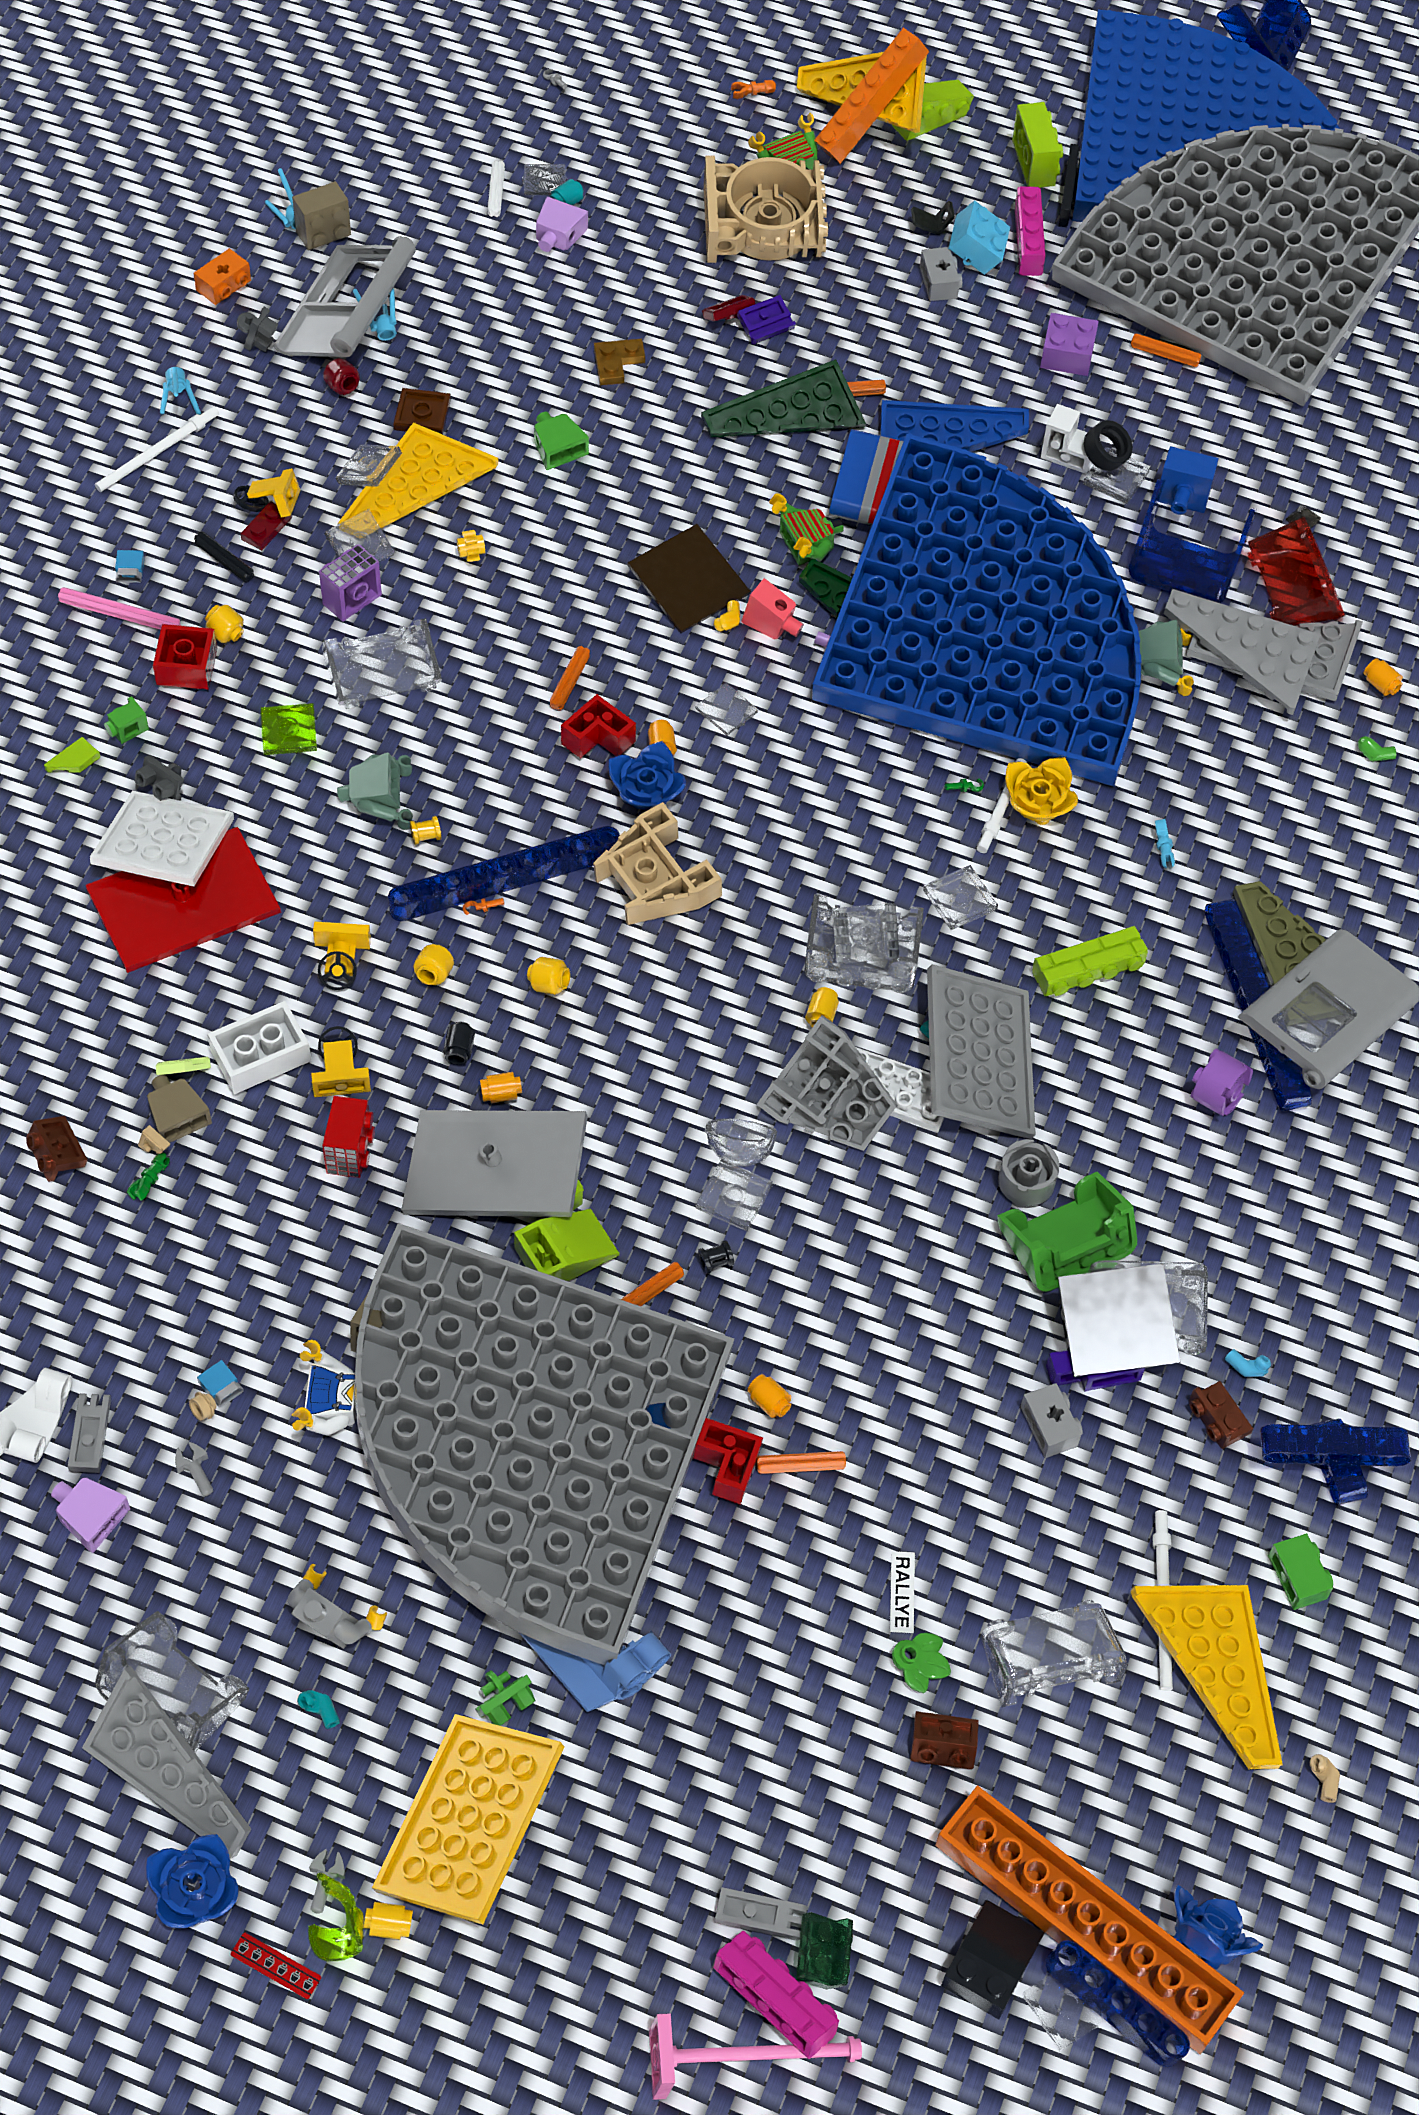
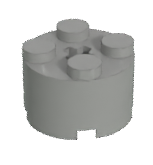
M1030 1139L1013 1143L1006 1150L999 1171L998 1183L1002 1193L1019 1208L1035 1206L1045 1202L1052 1196L1059 1173V1159L1054 1150L1044 1143L1041 1145L1034 1143V1140Z

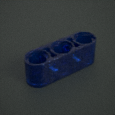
M1337 1418L1311 1424L1309 1426L1310 1440L1333 1502L1336 1505L1366 1499L1368 1497L1367 1483L1342 1419Z

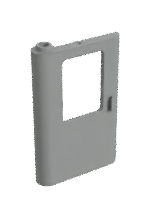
M398 236L394 239L392 245H337L273 347L284 355L350 357L415 254L416 248L413 241L408 237ZM384 261L359 303L332 302L357 262Z

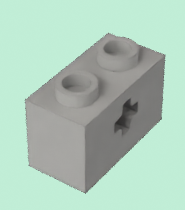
M949 247L924 249L921 251L920 270L929 301L957 299L959 288H962V275L957 273L956 256H952L951 250L948 249Z
M1057 1383L1024 1394L1021 1409L1044 1458L1078 1447L1081 1435L1083 1434L1082 1426L1077 1417L1073 1418L1069 1410V1399L1065 1392L1060 1391Z

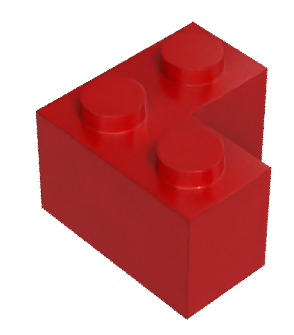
M598 694L561 724V745L580 759L598 743L615 756H618L636 742V722Z
M705 1418L693 1458L720 1467L712 1495L741 1505L760 1452L763 1437Z

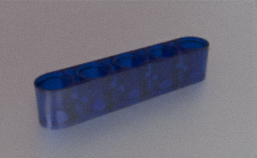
M1270 1424L1260 1429L1262 1459L1268 1463L1398 1467L1411 1462L1408 1431L1403 1428Z
M1069 1940L1062 1941L1048 1954L1046 1958L1048 1972L1162 2067H1172L1188 2054L1190 2050L1188 2036L1077 1943ZM1059 1954L1067 1956L1070 1966H1066L1060 1961ZM1085 1975L1095 1980L1097 1988L1087 1984ZM1112 1997L1120 2000L1123 2010H1119L1113 2005ZM1138 2019L1148 2024L1149 2032H1145L1140 2028ZM1165 2041L1173 2044L1176 2049V2055L1166 2049Z

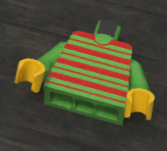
M812 113L807 115L809 123H805L803 116H800L798 125L801 129H804V134L798 131L762 146L765 142V135L762 132H758L756 134L758 142L752 135L749 138L748 144L750 148L757 150L756 155L758 158H781L799 165L800 160H805L806 170H813L814 160H817L818 150L817 143L814 141L816 139L815 133L811 131L810 127L814 122V116Z
M779 493L774 494L769 501L773 505L771 508L774 514H779L780 512L781 514L780 534L798 565L805 564L811 559L822 561L833 549L834 535L844 531L840 518L827 521L820 509L805 510L795 508L787 504L786 498Z

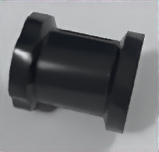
M726 1240L721 1241V1245L706 1250L704 1248L698 1249L699 1260L706 1274L711 1273L712 1269L726 1264L729 1266L734 1265V1256Z

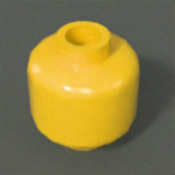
M215 605L205 617L206 628L214 629L216 639L221 643H227L230 640L236 642L244 633L242 629L244 624L243 617L229 605Z
M430 944L425 946L417 956L413 965L414 972L422 983L439 985L446 980L451 972L454 959L445 947Z
M539 957L529 966L527 979L530 981L534 991L557 995L568 987L570 970L563 960Z

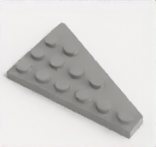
M1172 589L1164 615L1171 620H1177L1184 631L1187 632L1189 630L1200 639V644L1214 655L1219 656L1228 666L1232 664L1243 673L1245 680L1258 690L1263 691L1270 700H1277L1287 708L1288 714L1293 715L1321 634Z
M1356 620L1352 624H1338V621L1325 624L1320 622L1299 624V628L1321 634L1302 688L1303 692L1336 702L1363 621ZM1193 635L1186 656L1240 672L1232 664L1230 666L1225 664L1219 656L1214 655L1200 644V639Z

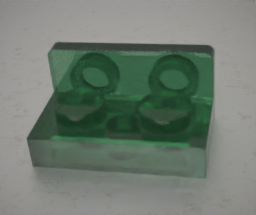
M813 1912L802 1915L796 1980L826 1990L847 1985L850 1974L853 1920L845 1918L836 1921Z

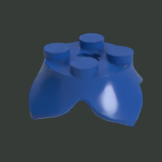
M663 741L646 746L635 759L628 755H618L609 759L610 778L619 790L622 801L637 809L649 810L662 802L666 804L681 793L686 786L685 777L681 773H675L672 752Z
M217 1834L198 1837L191 1842L186 1850L162 1849L147 1858V1880L151 1889L158 1897L155 1906L156 1913L161 1922L167 1927L188 1928L198 1923L207 1922L209 1919H215L224 1915L237 1902L238 1884L236 1879L230 1875L229 1852ZM197 1880H200L201 1887L190 1892L187 1884H194Z
M1177 1885L1174 1892V1903L1177 1912L1176 1934L1174 1938L1186 1948L1201 1956V1959L1213 1969H1218L1221 1964H1229L1239 1956L1257 1952L1263 1947V1944L1255 1938L1245 1937V1933H1241L1243 1920L1235 1900L1215 1898L1207 1900L1197 1907L1198 1900H1194L1187 1890Z

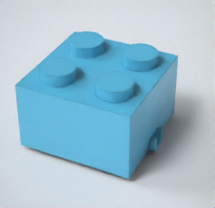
M974 200L956 215L948 249L961 257L964 265H972L985 275L1003 260L1010 226Z

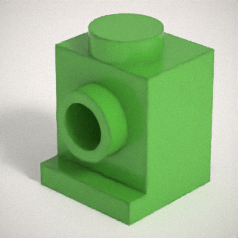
M132 696L127 698V704L117 707L107 714L108 721L104 723L108 734L111 737L115 736L121 744L149 730L146 713Z

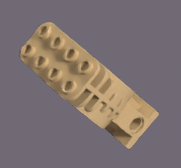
M705 156L704 208L707 263H717V255H737L740 251L756 259L771 261L791 257L800 251L802 257H807L808 248H815L816 257H821L822 252H826V238L823 237H828V222H825V219H823L827 215V205L822 200L825 199V184H822L821 181L824 180V165H820L819 160H814L813 170H806L805 160H800L799 165L785 159L765 157L751 160L737 167L733 163L715 164V156Z

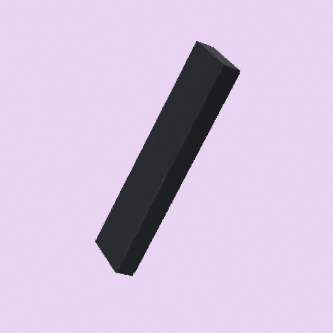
M1070 144L1058 227L1067 228L1069 223L1080 147L1078 144Z

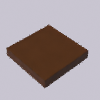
M402 388L393 423L394 430L407 432L410 426L416 423L443 435L451 402V394Z

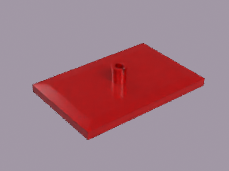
M238 827L227 830L195 886L120 871L85 885L90 899L127 973L281 913L280 906Z

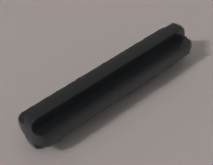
M203 531L195 535V544L244 582H249L250 579H253L254 570Z

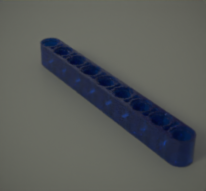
M603 826L396 886L388 894L390 915L396 921H407L462 905L468 901L479 900L594 866L593 863L604 851H609L618 841L620 834L612 826Z
M1230 899L1209 903L1205 906L1206 920L1243 1012L1270 989V986L1236 901ZM1279 1013L1272 1019V1022L1288 1034L1282 1016ZM1248 1026L1280 1110L1288 1111L1311 1106V1090L1304 1081L1303 1069Z

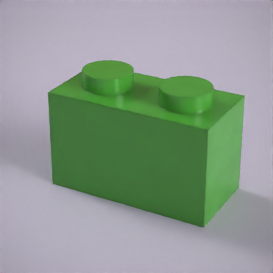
M1306 1533L1273 1544L1268 1557L1293 1610L1327 1600L1333 1589V1579L1327 1569L1324 1570L1320 1561L1319 1548L1315 1542H1311L1308 1534Z

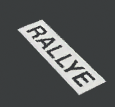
M892 1551L890 1632L914 1633L915 1553Z

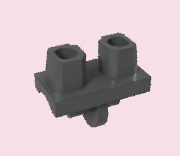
M265 306L262 308L259 318L247 312L241 313L238 316V328L242 332L248 333L244 348L249 351L256 346L266 352L273 342L274 338L272 335L275 333L278 323L268 318L270 310Z
M151 755L144 757L143 767L136 770L135 783L141 787L151 785L154 796L160 801L166 798L180 801L182 797L180 789L184 779L181 777L182 769L179 765L172 763L165 766Z

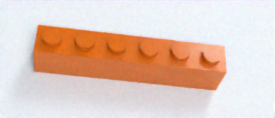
M904 27L814 140L827 155L840 164L843 162L929 53V50L922 41Z

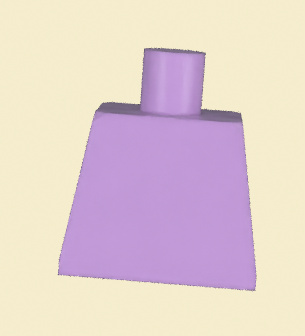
M547 197L536 222V239L539 241L540 249L545 252H550L553 247L568 250L587 231L588 211Z
M82 1478L74 1488L61 1481L54 1487L51 1496L60 1502L56 1509L60 1522L92 1554L130 1510L126 1496L88 1478Z

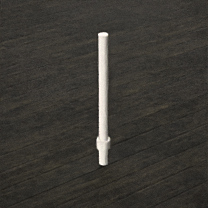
M213 406L201 415H194L188 419L187 424L95 483L96 489L99 492L104 491L193 431H200L206 426L207 422L219 415L218 409Z
M1018 758L1016 760V762L1020 761L1027 763V761L1022 758ZM1006 785L990 820L985 822L981 831L982 838L977 846V850L980 853L987 852L992 839L997 837L1000 830L999 824L1011 798Z
M1159 1510L1155 1512L1156 1533L1153 1534V1548L1156 1549L1157 1586H1170L1168 1549L1171 1548V1534L1168 1533L1167 1511ZM1159 1638L1160 1690L1170 1691L1173 1689L1172 1655Z

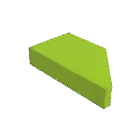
M81 737L45 763L44 768L47 772L69 770V773H80L101 757L99 751Z

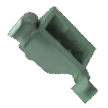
M389 752L382 755L373 754L361 764L349 770V784L337 788L339 800L341 802L351 800L360 812L391 822L393 819L397 820V825L400 829L409 830L410 821L403 819L412 820V812L409 809L396 812V809L400 808V775L410 776L412 773L410 757L402 755L396 760Z

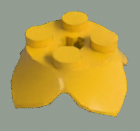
M1065 757L1050 758L1043 761L1037 768H1032L1028 763L1020 761L1008 763L1005 781L1011 796L1010 803L1023 817L1035 821L1037 824L1045 825L1050 820L1076 807L1078 796L1074 791H1070L1072 771Z

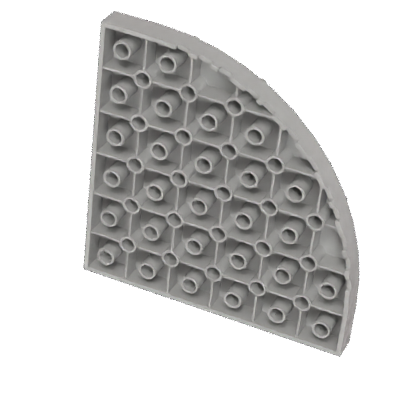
M1282 124V127L1268 128V125L1249 127V130L1224 131L1210 139L1203 141L1202 139L1194 140L1185 144L1182 149L1175 152L1168 151L1159 160H1152L1143 165L1133 176L1121 181V185L1113 192L1110 191L1098 206L1095 205L1052 265V280L1304 407L1419 232V155L1381 139L1375 141L1368 139L1367 135L1361 133L1357 135L1344 133V129L1335 128V131L1321 129L1319 125H1303V128L1289 127V124Z
M398 1223L376 1270L366 1297L357 1338L354 1393L357 1425L367 1465L379 1495L399 1530L422 1560L453 1590L482 1612L509 1628L559 1650L605 1666L607 1661L610 1663L613 1659H617L623 1648L692 1461L705 1418L709 1415L730 1358L734 1338ZM373 1310L381 1311V1322L383 1323L381 1329L368 1324Z

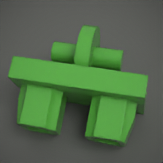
M490 1670L485 1674L488 1683L480 1688L484 1696L493 1691L496 1694L475 1708L480 1717L485 1715L491 1724L501 1726L511 1718L503 1706V1702L512 1698L521 1711L536 1701L528 1686L532 1681L526 1674L504 1688L503 1684L511 1679L509 1673L505 1671L497 1676Z

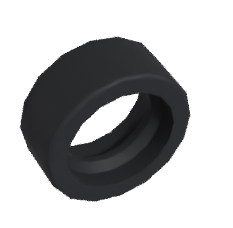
M1104 420L1099 422L1084 437V450L1088 459L1101 470H1115L1127 462L1132 455V440L1128 432L1115 421ZM1100 434L1112 441L1116 448V457L1104 450L1100 442Z

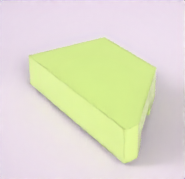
M201 1057L158 1062L155 1065L156 1074L163 1075L211 1068L210 1058Z

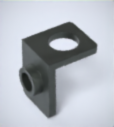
M948 201L936 215L914 206L911 208L913 224L924 231H929L936 235H940L955 217L951 201ZM948 211L946 220L942 222L945 212Z

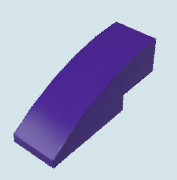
M1069 1350L1050 1353L1046 1364L1052 1384L1057 1383L1059 1386L1081 1381L1084 1392L1141 1381L1145 1368L1073 1377Z

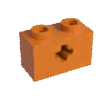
M230 248L193 273L196 291L214 305L227 299L231 294L251 281L249 263Z

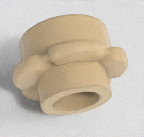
M197 1392L195 1397L189 1400L190 1409L198 1420L211 1419L214 1416L216 1403L210 1394Z

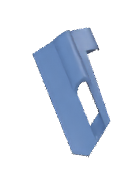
M652 1631L636 1642L632 1640L628 1643L627 1648L623 1645L617 1659H613L610 1663L607 1661L605 1666L559 1650L519 1633L587 1712L616 1699L621 1700L634 1695L671 1657L669 1650Z

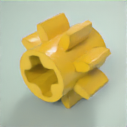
M475 530L463 531V538L456 539L459 557H466L468 562L479 561V554H485L482 534L476 535Z

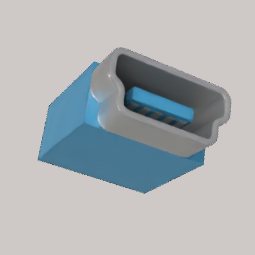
M117 550L115 565L116 582L141 583L145 561L143 551Z
M222 1360L197 1376L200 1386L207 1394L213 1397L219 1408L244 1391L235 1375Z

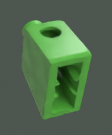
M542 412L537 416V424L534 426V441L546 470L589 454L588 435L567 414L551 417L548 412Z

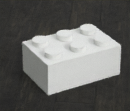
M286 1001L207 1034L211 1053L233 1094H237L312 1061L309 1043Z

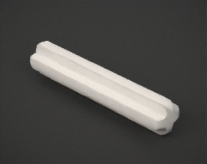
M495 160L492 163L488 200V215L491 217H498L501 213L505 172L503 161L498 162Z

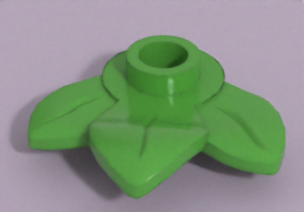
M920 1633L912 1641L902 1640L894 1646L892 1651L893 1663L898 1669L903 1670L905 1682L911 1689L920 1693L927 1691L929 1679H943L951 1674L948 1660L939 1653L943 1640L935 1634ZM905 1650L910 1652L912 1659H908L905 1656Z

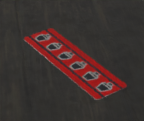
M247 1933L242 1934L231 1952L232 1957L305 1999L310 1998L321 1980L319 1974Z

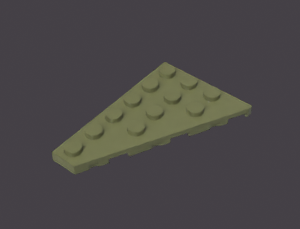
M1261 881L1234 887L1233 894L1272 987L1326 939L1315 933L1314 929L1298 914L1295 916L1284 907L1283 901L1278 896L1273 895L1270 889ZM1313 984L1281 1011L1287 1027L1351 1014Z

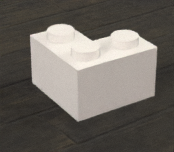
M1057 404L1046 425L1041 458L1087 474L1092 462L1088 459L1084 450L1083 443L1087 432L1077 429L1080 411Z

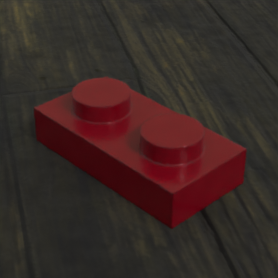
M270 501L240 533L241 540L262 551L292 519V515L281 517L276 503Z

